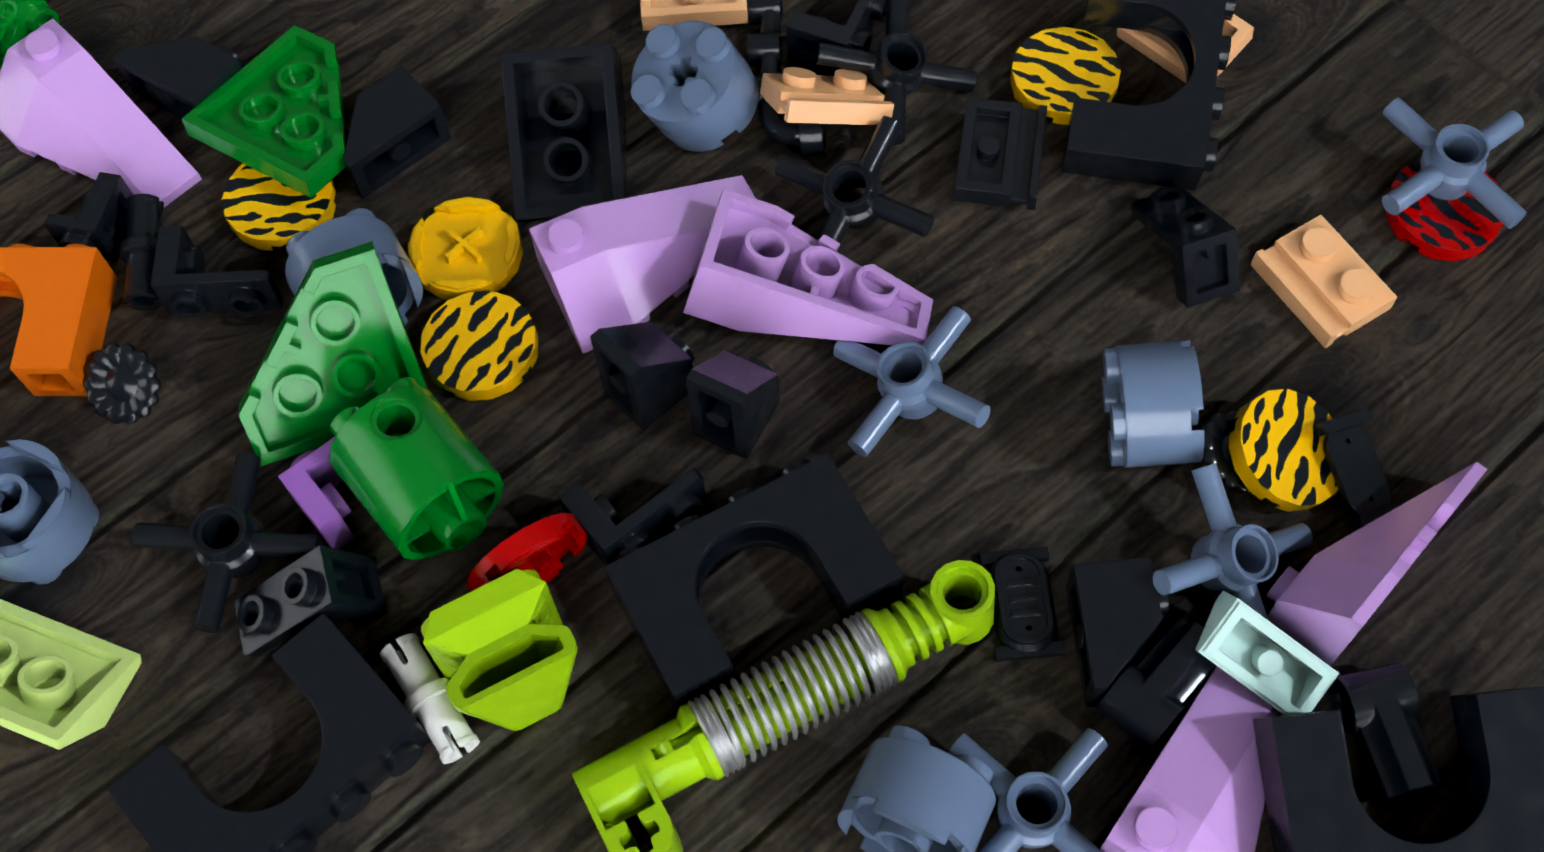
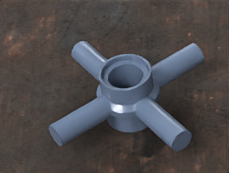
M1399 97L1394 99L1384 109L1382 115L1423 151L1420 158L1421 167L1419 172L1382 197V205L1389 214L1398 215L1427 194L1441 200H1454L1468 192L1508 229L1516 226L1525 217L1527 211L1484 174L1489 152L1524 127L1523 118L1518 112L1509 110L1481 130L1466 124H1452L1437 132Z
M956 306L951 307L923 345L909 341L899 342L888 347L881 354L859 342L840 340L836 342L833 350L834 356L878 378V390L882 397L847 442L850 448L857 454L867 457L898 415L906 419H920L930 415L939 408L977 428L982 427L986 423L990 415V406L943 384L942 372L938 365L971 322L970 316L964 310Z
M1217 464L1192 470L1191 472L1211 533L1200 538L1195 543L1190 560L1155 571L1153 574L1155 589L1164 596L1197 584H1201L1212 591L1224 590L1232 593L1233 596L1240 599L1269 621L1257 585L1259 582H1264L1274 575L1278 566L1279 556L1311 545L1313 535L1310 528L1304 523H1298L1269 533L1258 525L1249 524L1242 526L1236 524Z
M1087 728L1048 774L1028 772L1015 777L968 735L962 734L952 745L948 753L954 757L960 754L973 756L986 763L993 771L989 785L999 798L997 817L1001 827L979 852H1017L1020 847L1035 849L1049 845L1055 846L1060 852H1102L1070 824L1071 805L1067 793L1108 747L1105 739L1093 729ZM1027 797L1037 798L1049 808L1051 820L1044 824H1032L1021 817L1016 803Z

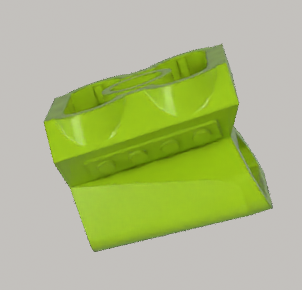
M515 569L431 611L429 617L423 622L421 626V633L424 637L423 644L443 676L449 679L446 692L450 702L457 711L511 731H519L561 709L578 646L571 630L563 625L546 582L541 580L538 572L535 570L527 569L521 571Z

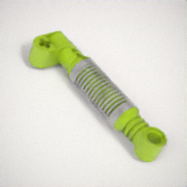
M956 560L947 563L936 571L930 584L919 589V597L915 593L905 596L906 606L902 601L898 600L891 604L892 613L887 608L879 611L865 608L855 612V616L850 615L849 619H843V629L838 624H833V635L826 629H823L822 632L824 640H821L818 635L813 634V646L803 639V651L798 646L793 645V656L791 657L787 651L783 650L781 654L783 661L780 662L777 657L772 656L771 662L773 667L771 668L767 662L762 661L761 668L763 672L759 673L757 668L751 667L750 671L753 677L750 679L746 673L741 672L740 678L743 683L738 684L735 678H731L730 684L732 688L729 690L725 684L720 683L719 688L722 692L720 695H717L716 691L710 688L709 694L712 699L708 700L704 694H700L699 698L694 697L693 701L689 700L688 704L685 703L679 706L675 719L572 772L575 783L608 852H640L638 843L625 822L635 815H638L651 839L654 848L650 852H683L680 837L662 803L663 800L704 778L718 781L724 778V776L728 777L729 773L734 774L735 769L740 771L741 767L745 768V756L751 762L756 761V752L766 757L767 747L776 751L777 741L786 746L788 736L791 739L797 740L798 731L807 735L809 726L815 729L818 728L819 720L828 723L830 715L838 718L840 710L848 713L850 704L858 707L861 699L869 701L871 694L879 696L880 692H885V689L890 690L891 686L896 687V684L905 680L908 669L915 666L914 656L918 660L924 661L930 656L929 649L935 654L943 651V642L948 646H952L954 644L969 645L980 641L989 633L994 624L995 584L991 574L983 566L972 561ZM958 596H967L974 599L978 604L967 610H958L951 607L947 602Z

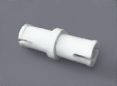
M414 633L403 635L397 638L396 641L407 657L408 662L400 650L396 651L391 643L382 649L380 657L389 667L407 698L403 705L414 718L420 720L437 749L442 763L449 764L457 761L463 755L453 741L451 734L460 748L464 747L468 753L480 743L479 738L472 732L462 713L457 711L450 702L446 692L449 679L445 677L440 678L422 648L418 636Z

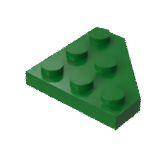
M296 25L292 26L182 118L187 134L312 198L346 167L343 158L347 138L339 58L335 44Z
M373 241L312 261L239 404V418L255 454L261 458V466L322 446L335 437L330 431V425L341 411L352 406H364L378 395L385 393L394 382L401 378H414L421 387L428 390Z

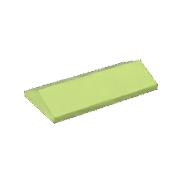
M0 599V726L58 750L105 727L142 663L141 654Z

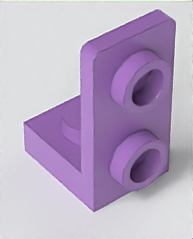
M333 437L318 449L309 450L301 454L293 461L290 468L278 477L331 548L340 549L355 537L342 519L352 511L334 488L343 480L329 462L330 446L335 438Z

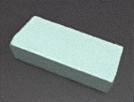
M1222 591L1215 601L1195 649L1284 715L1312 712L1340 674L1247 604L1225 591Z

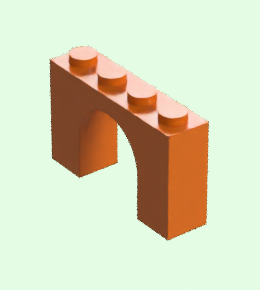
M12 244L9 247H0V297L18 298L23 300L24 303L23 316L10 370L34 396H87L88 391L83 385V380L87 376L85 365L93 361L95 351L102 349L118 279L97 247H89L83 244H68L65 247H33L26 244Z

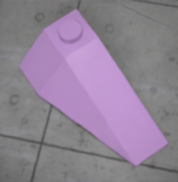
M53 18L7 49L0 70V131L19 151L34 158L38 154L56 162L61 170L76 175L78 172L94 180L97 179L99 172L121 175L133 195L151 194L157 196L159 201L164 202V207L202 180L192 165L92 56Z
M742 175L583 206L529 228L539 266L583 354L593 350L590 336L599 328L648 322L650 320V312L671 295L676 298L690 287L689 280L695 276L723 188L755 198Z
M723 188L683 313L744 332L894 345L906 341L915 342L920 345L924 344L927 339L933 299L875 264L862 267L837 252L840 243L823 234L817 240L792 225L795 216L779 206Z
M1478 462L1473 463L1318 552L1300 573L1289 566L1266 595V597L1275 602L1267 615L1269 621L1331 666L1487 471V468Z
M1217 666L1100 850L1102 852H1255L1265 803V793L1253 719L1281 716L1282 713Z

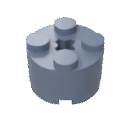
M686 21L672 26L660 24L648 33L645 41L646 45L635 62L631 79L632 99L648 118L677 147L687 151L704 152L714 150L724 145L721 140L735 130L740 134L748 126L755 114L759 100V87L751 68L726 34L720 28L702 21Z
M354 209L345 216L328 220L310 231L299 232L288 241L286 246L289 256L286 262L285 273L294 296L313 260L372 241L404 326L409 322L405 314L415 301L417 307L420 305L423 297V286L393 230L385 222L377 219L373 212L368 209Z
M1191 340L1116 345L1114 348H1103L1105 377H1101V392L1104 413L1110 412L1111 430H1108V452L1111 467L1124 466V468L1202 461L1205 442L1204 430H1192V426L1198 425L1199 410H1204L1199 364L1194 346L1190 347Z
M29 440L6 441L10 446L0 448V578L11 582L48 584L56 580L62 573V570L71 564L84 550L99 520V510L93 503V499L86 487L48 448Z
M900 725L894 726L888 737L877 739L871 744L837 818L838 825L847 835L852 824L864 836L859 846L864 852H975L996 803L995 793L989 785L993 771L978 758L964 754L954 757L943 750L931 746L929 740L915 729Z

